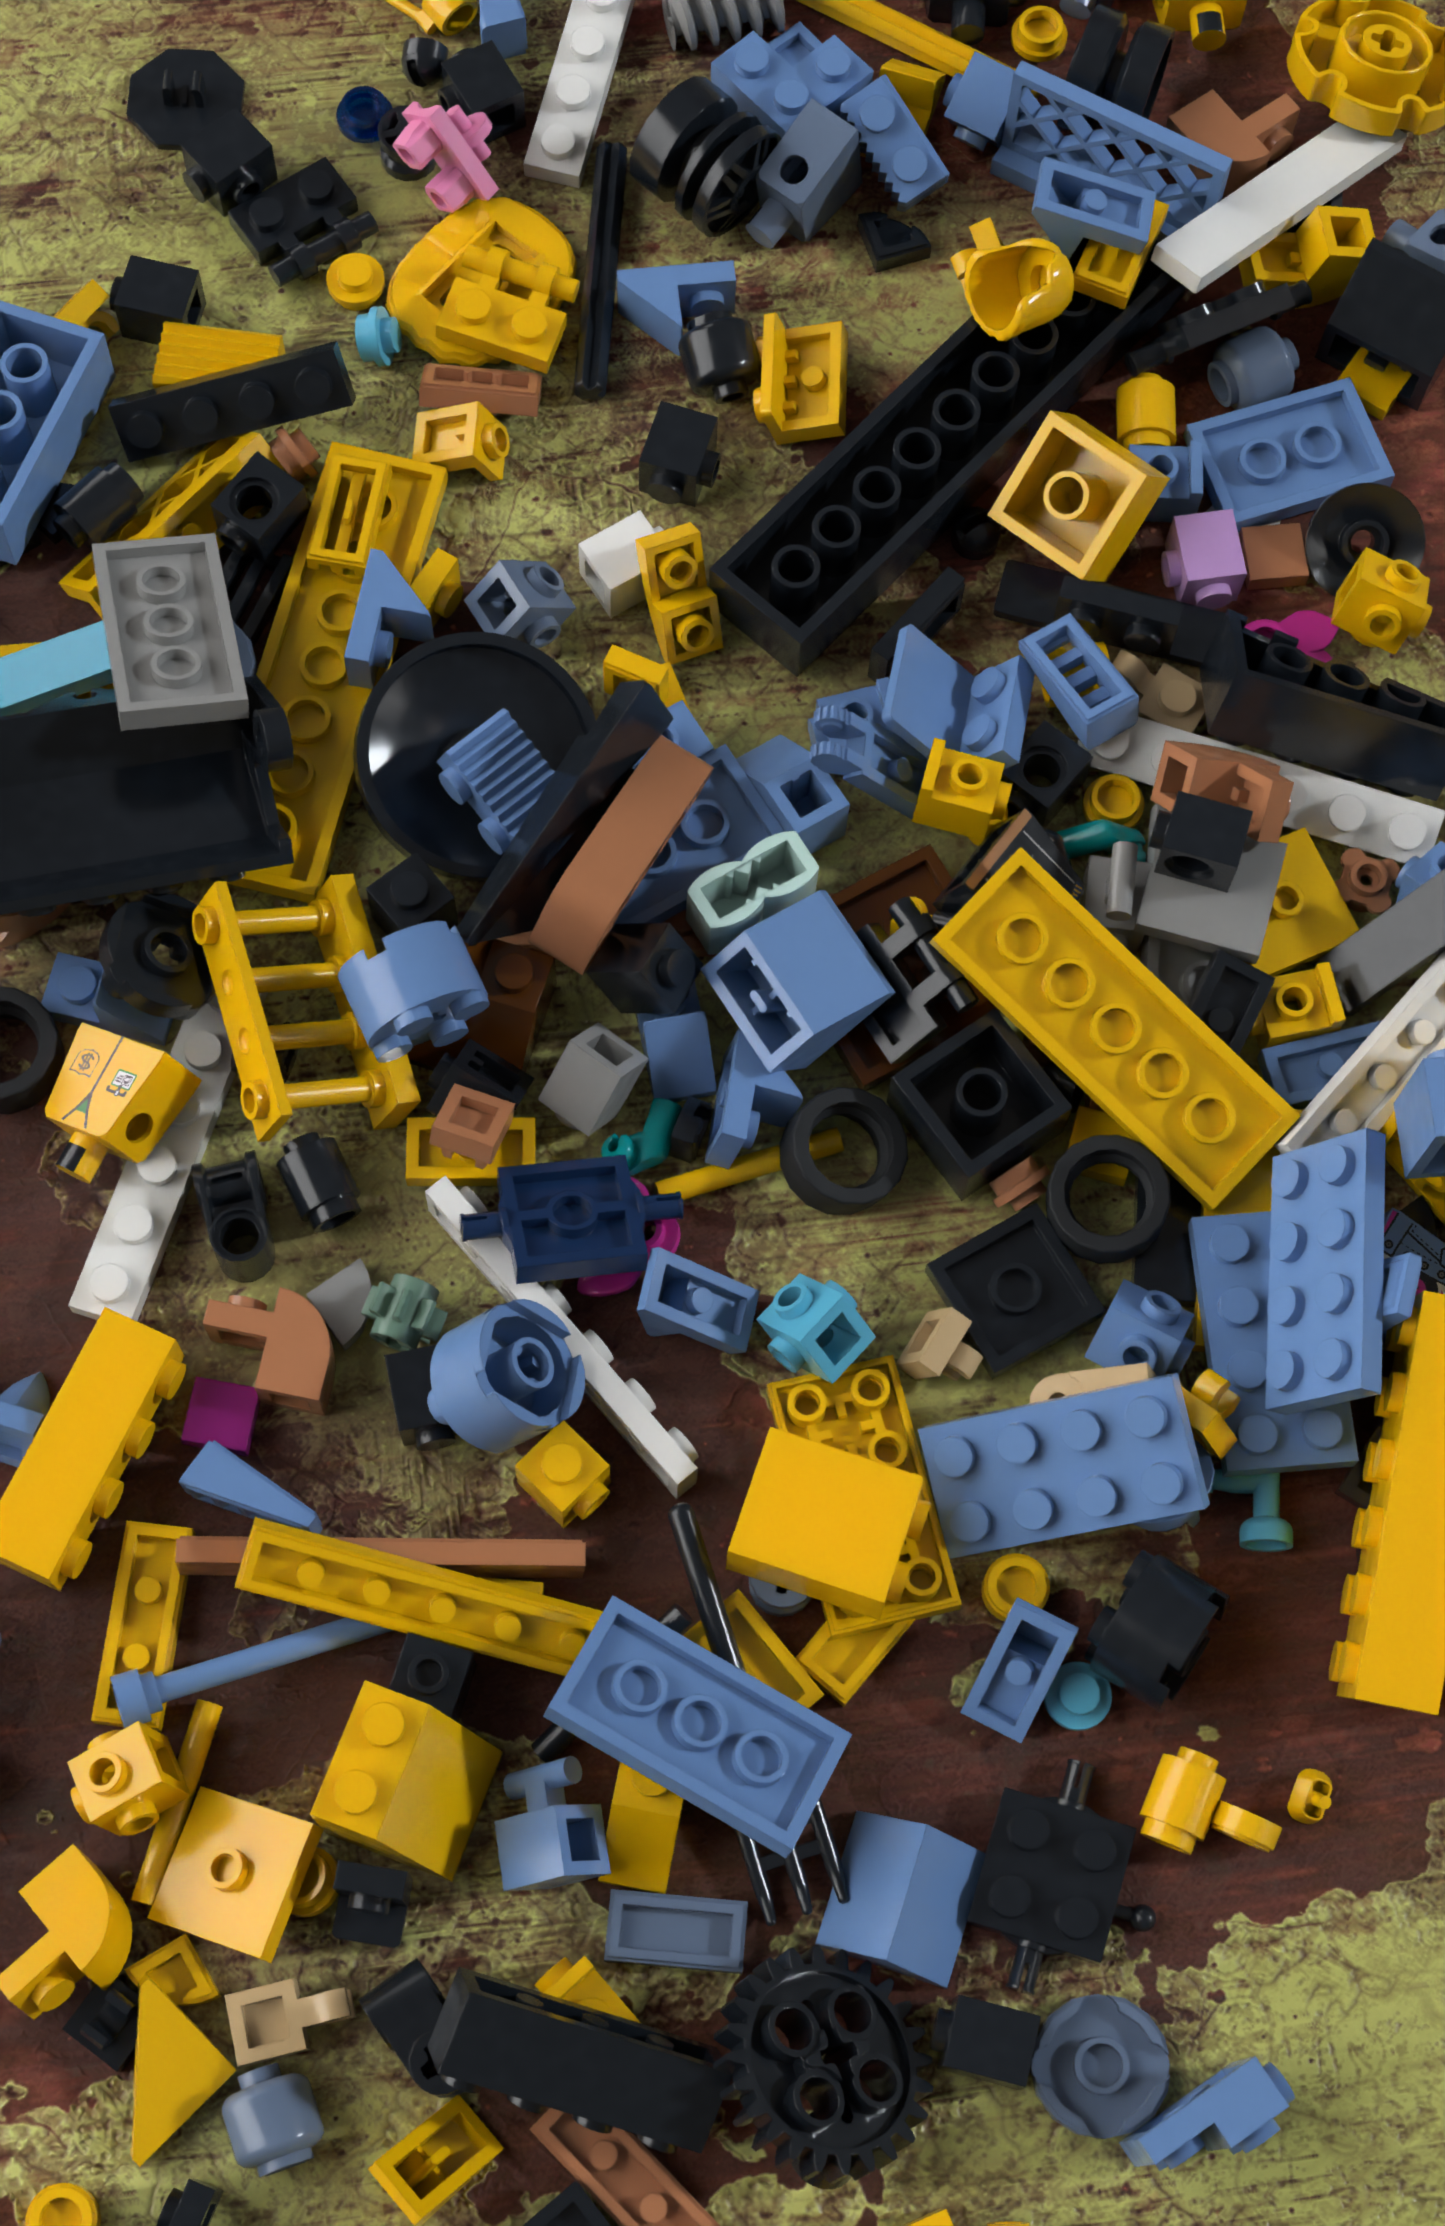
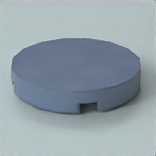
M1094 1994L1071 1999L1047 2016L1037 2033L1030 2072L1036 2096L1053 2120L1074 2134L1106 2139L1132 2133L1155 2116L1168 2093L1170 2079L1169 2052L1164 2035L1147 2012L1125 1998Z

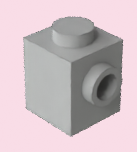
M598 1022L569 1040L538 1100L553 1110L556 1117L564 1125L580 1130L587 1136H590L617 1117L649 1058Z

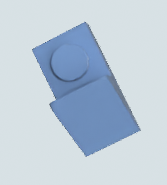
M1044 156L1040 163L1032 215L1052 243L1060 248L1068 260L1083 237L1139 255L1148 243L1156 192Z
M734 260L617 270L618 313L678 356H681L678 343L683 335L682 318H696L718 310H729L731 313H735L736 276Z
M372 548L370 549L344 655L349 685L368 689L374 688L378 668H388L392 656L394 637L421 642L434 639L431 616L424 604L384 551Z
M61 952L57 953L41 1002L49 1011L53 1020L80 1026L84 1022L120 1036L165 1046L173 1018H163L147 1014L131 1006L124 999H117L111 996L105 990L102 983V973L104 970L100 961Z
M694 981L690 987L688 997L679 1006L675 1014L635 1013L643 1052L649 1058L646 1067L653 1099L663 1098L673 1102L686 1101L690 1096L702 1098L717 1094L706 1013L700 1009Z
M738 1028L723 1056L704 1162L726 1169L730 1168L742 1147L747 1149L752 1147L760 1122L778 1127H786L787 1122L795 1115L803 1102L800 1090L785 1071L768 1072L740 1028Z
M655 1247L651 1248L637 1313L646 1333L650 1336L681 1333L729 1354L745 1353L748 1347L760 1291L663 1248Z
M1017 1597L997 1634L960 1713L1022 1743L1079 1628Z

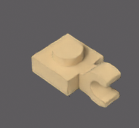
M1120 650L1112 664L1139 696L1138 717L1193 733L1205 714L1201 683L1166 663H1163L1156 676H1154L1138 657L1127 651Z
M294 1978L224 1995L237 2066L239 2067L311 2050L307 2033L308 2028L333 2024L357 2017L351 1989L346 1990V1987L301 1998L298 1981Z

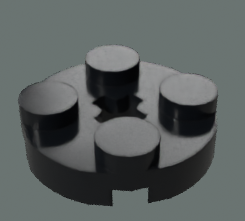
M169 893L145 894L140 901L131 902L128 905V902H126L111 917L100 938L99 958L104 970L102 973V983L105 990L111 996L117 999H124L136 1009L153 1016L174 1018L182 1021L192 1018L216 995L203 946L199 945L193 936L192 915L197 905L183 897ZM159 944L170 948L169 957L178 961V965L170 964V966L160 963L154 957L152 951H155Z

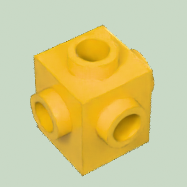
M1366 547L1336 592L1331 624L1349 632L1358 642L1365 646L1379 647L1395 655L1408 636L1415 639L1421 634L1430 618L1433 608L1427 604L1430 578L1422 575L1418 568L1407 561L1400 559L1392 560Z
M139 1721L123 1730H112L99 1735L88 1744L87 1751L67 1762L76 1784L71 1789V1798L81 1818L89 1825L95 1824L120 1837L122 1835L138 1834L151 1828L158 1822L160 1813L191 1796L168 1737Z

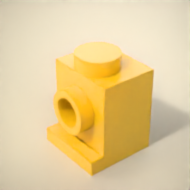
M934 737L912 822L983 841L991 817L1003 820L1012 784L1001 781L1005 763L944 748L946 740Z
M1330 962L1319 963L1315 969L1274 976L1273 986L1248 1036H1256L1261 1051L1264 1048L1339 1031L1345 1023L1346 1017ZM1297 1001L1299 1010H1290L1284 1003Z

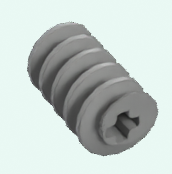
M662 0L664 21L673 51L676 50L678 36L685 38L691 51L697 50L699 32L702 31L706 32L713 47L719 46L722 27H727L733 40L739 42L741 40L743 23L749 22L752 30L762 37L764 21L767 18H771L778 33H783L785 30L783 0Z

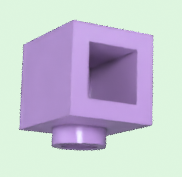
M1233 509L1174 516L1164 544L1166 551H1163L1161 555V571L1165 586L1174 587L1176 601L1196 605L1197 607L1200 606L1213 610L1226 606L1231 601H1236L1247 571Z

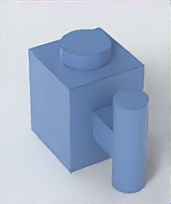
M574 1756L564 1757L508 1773L505 1776L503 1785L506 1795L512 1800L526 1797L528 1812L494 1821L503 1891L552 1889L611 1874L601 1804L566 1805L564 1787L576 1784L582 1778L581 1764Z

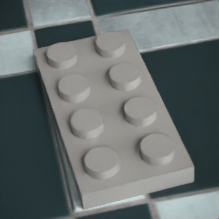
M215 533L92 544L93 563L121 731L249 718L248 695Z

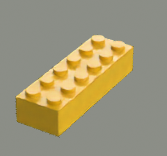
M1424 1290L1415 1296L1411 1317L1393 1326L1386 1332L1385 1350L1395 1352L1389 1378L1382 1376L1381 1394L1375 1397L1374 1415L1384 1417L1378 1443L1370 1442L1365 1456L1363 1481L1372 1483L1371 1497L1367 1509L1358 1508L1353 1525L1351 1545L1354 1548L1361 1549L1356 1575L1347 1574L1344 1581L1340 1613L1350 1615L1346 1641H1335L1329 1666V1680L1339 1682L1336 1695L1338 1697L1417 1713L1438 1715L1445 1678V1294Z

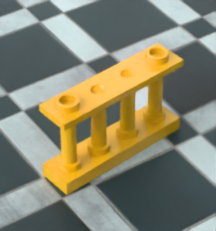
M330 875L316 893V898L310 901L308 906L235 911L227 881L214 882L193 911L192 931L196 942L203 946L242 1085L240 1095L242 1110L246 1118L252 1120L257 1142L270 1141L293 1115L292 1109L361 1102L368 1109L374 1130L396 1128L421 1102L408 1055L405 1054L396 1060L386 1063H379L373 1051L368 1047L338 980L340 968L362 949H364L368 960L377 955L354 875ZM311 931L313 936L318 938L324 959L322 963L251 968L242 936ZM328 988L331 993H334L341 1017L338 1020L267 1025L259 993ZM334 1045H344L351 1051L358 1077L284 1084L275 1051Z

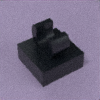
M118 1977L105 1991L96 1984L62 2029L116 2072L121 2073L135 2055L139 1994Z

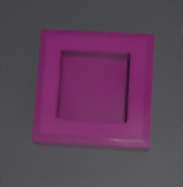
M196 1376L181 1436L182 1443L187 1446L203 1448L209 1440L211 1442L215 1440L233 1454L248 1457L261 1404L255 1388Z

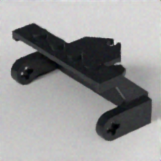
M258 676L244 677L249 703V718L121 731L114 689L103 688L91 689V698L77 699L75 692H69L28 712L0 716V915L18 912L22 916H42L56 910L57 905L82 901L88 905H103L118 900L122 893L146 890L153 894L170 893L181 889L184 882L207 878L212 882H232L243 878L246 875V871L294 863L291 839L279 822L269 778V772L292 769L294 757L291 733L282 706Z

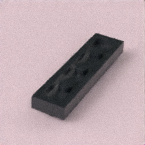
M334 341L112 400L108 409L127 459L131 463L349 407L354 404L356 395L338 343Z

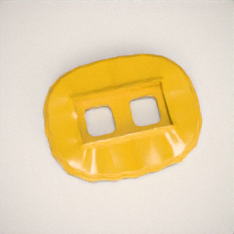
M507 197L490 198L488 201L476 199L450 213L414 245L406 257L399 263L390 279L385 306L391 317L397 318L401 333L407 336L416 348L427 351L440 364L456 363L466 367H479L485 363L499 364L503 360L436 337V323L443 308L441 302L448 296L455 277L478 283L482 275L480 272L462 267L463 255L468 244L487 250L494 245L509 250L510 255L517 260L538 267L542 262L560 267V274L575 279L578 262L566 236L549 219L535 209ZM505 281L502 282L499 291L528 300L532 289ZM552 297L549 307L559 310L563 300Z

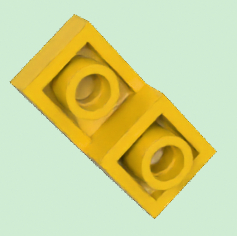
M691 522L635 539L646 601L664 661H670L671 665L723 648L717 595L707 586L701 532Z

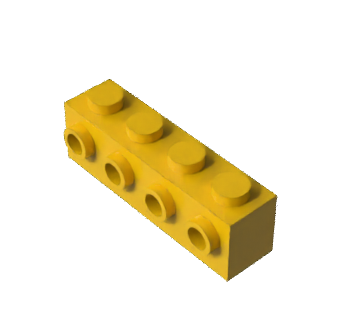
M104 1307L0 1500V1564L59 1592L68 1577L76 1579L79 1576L92 1551V1542L88 1541L99 1517L107 1519L113 1513L121 1498L124 1482L119 1479L131 1457L139 1459L151 1442L155 1431V1423L151 1419L162 1398L166 1400L173 1398L183 1381L186 1364L182 1363L185 1355L176 1339Z

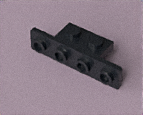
M1008 560L1005 564L993 614L996 617L1043 628L1071 613L1095 642H1104L1107 645L1199 668L1225 615L1224 612L1103 582L1086 581L1071 574L1015 560Z

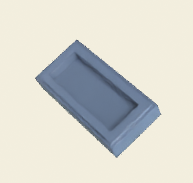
M611 1889L604 1962L742 1974L748 1902Z

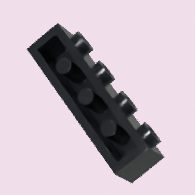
M458 1967L428 2043V2049L437 2073L441 2074L440 2077L445 2083L467 2093H479L482 2087L504 2093L507 2094V2099L511 2103L524 2110L543 2114L550 2107L572 2114L573 2119L577 2123L599 2133L607 2134L612 2132L613 2127L637 2134L641 2142L665 2153H675L677 2148L681 2147L702 2154L723 2101L719 2093L729 2086L732 2074L722 2073L713 2068V2063L722 2057L717 2047L462 1967Z

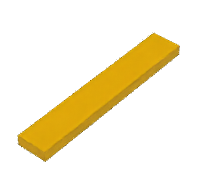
M258 1517L254 1518L234 1587L398 1632L413 1633L451 1646L563 1676L567 1675L603 1613L601 1610Z

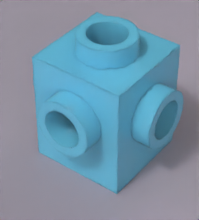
M801 1273L791 1283L785 1285L777 1292L773 1302L756 1319L772 1339L767 1348L780 1364L793 1373L802 1368L832 1384L876 1338L875 1334L857 1312L856 1301L842 1286L832 1280H828L824 1285Z

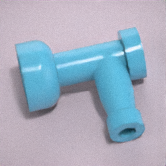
M1214 1469L1215 1474L1209 1493H1213V1490L1229 1493L1253 1494V1517L1245 1520L1240 1527V1547L1260 1552H1279L1293 1548L1292 1526L1289 1522L1280 1518V1473L1223 1477L1222 1469Z

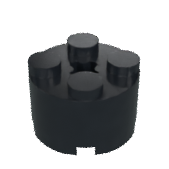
M1142 1550L1131 1564L1123 1579L1122 1585L1126 1589L1120 1598L1118 1610L1106 1605L1093 1624L1087 1637L1091 1644L1086 1651L1084 1659L1091 1663V1671L1159 1713H1162L1166 1708L1167 1700L1170 1699L1172 1701L1203 1654L1211 1639L1208 1637L1209 1631L1206 1628L1212 1618L1218 1621L1221 1620L1228 1606L1230 1596L1158 1553L1153 1556Z

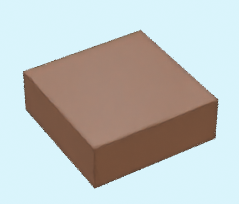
M1300 523L1241 527L1239 539L1247 571L1245 578L1247 590L1306 585L1309 578V570Z

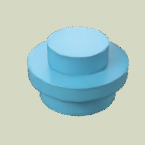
M373 306L368 313L357 315L355 338L361 359L364 362L375 361L379 367L391 365L394 353L400 352L402 346L401 329L397 318L389 317L387 310L383 306Z
M1070 1662L1060 1666L1044 1697V1704L1050 1717L1060 1726L1074 1731L1088 1730L1098 1725L1109 1712L1112 1702V1692L1108 1680L1091 1671L1090 1664L1084 1662Z

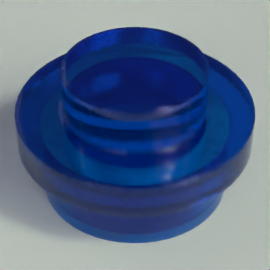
M355 87L343 96L342 101L338 105L336 112L338 128L346 138L353 142L366 144L379 141L378 124L381 117L388 110L393 109L392 105L379 90L373 87Z

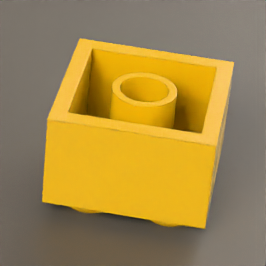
M1050 410L989 511L988 516L1077 578L1086 581L1106 582L1170 478L1077 415Z

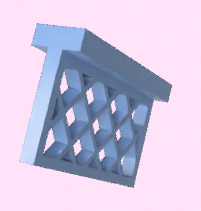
M1021 60L1013 73L1002 143L992 159L990 173L1035 194L1040 163L1044 156L1155 191V200L1169 205L1166 219L1160 230L1169 236L1222 200L1233 159ZM1028 88L1046 96L1051 104L1041 106ZM1085 114L1098 120L1103 129L1093 130L1082 115ZM1063 119L1073 134L1063 136L1052 120ZM1135 139L1149 144L1156 153L1145 155ZM1114 143L1125 159L1115 160L1104 145ZM1191 164L1213 176L1198 180L1187 165ZM1167 168L1177 183L1167 185L1157 170Z

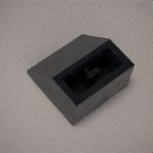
M1373 237L1327 323L1315 358L1343 372L1360 347L1365 348L1369 352L1364 358V363L1370 367L1384 372L1391 362L1401 367V370L1412 373L1398 393L1396 400L1418 411L1445 368V274L1410 257L1405 251L1391 247Z

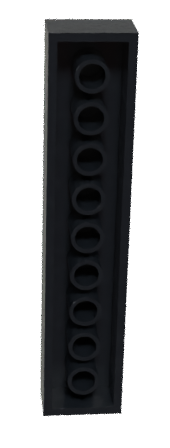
M1162 231L1159 232L1125 309L1073 290L1071 302L1059 316L1008 341H998L995 337H990L982 330L972 315L709 569V588L717 595L719 613L798 677L954 523L960 513L971 507L1025 453L1050 410L1066 413L1184 296L1186 287L1151 261L1156 244L1168 236ZM1083 237L1069 259L1073 273L1089 241L1088 238Z

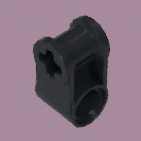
M255 1150L245 1152L244 1159L209 1168H205L201 1163L191 1165L196 1195L203 1219L206 1221L209 1241L223 1273L230 1279L241 1283L254 1282L263 1278L274 1264L275 1246L266 1210L268 1201ZM243 1235H251L258 1238L256 1246L247 1253L233 1254L227 1251L230 1243L235 1238Z
M416 1957L359 1998V2002L385 2043L393 2052H396L414 2082L429 2094L439 2098H454L456 2095L465 2092L445 2083L440 2075L429 2078L427 2073L434 2066L428 2049V2043L446 1999Z

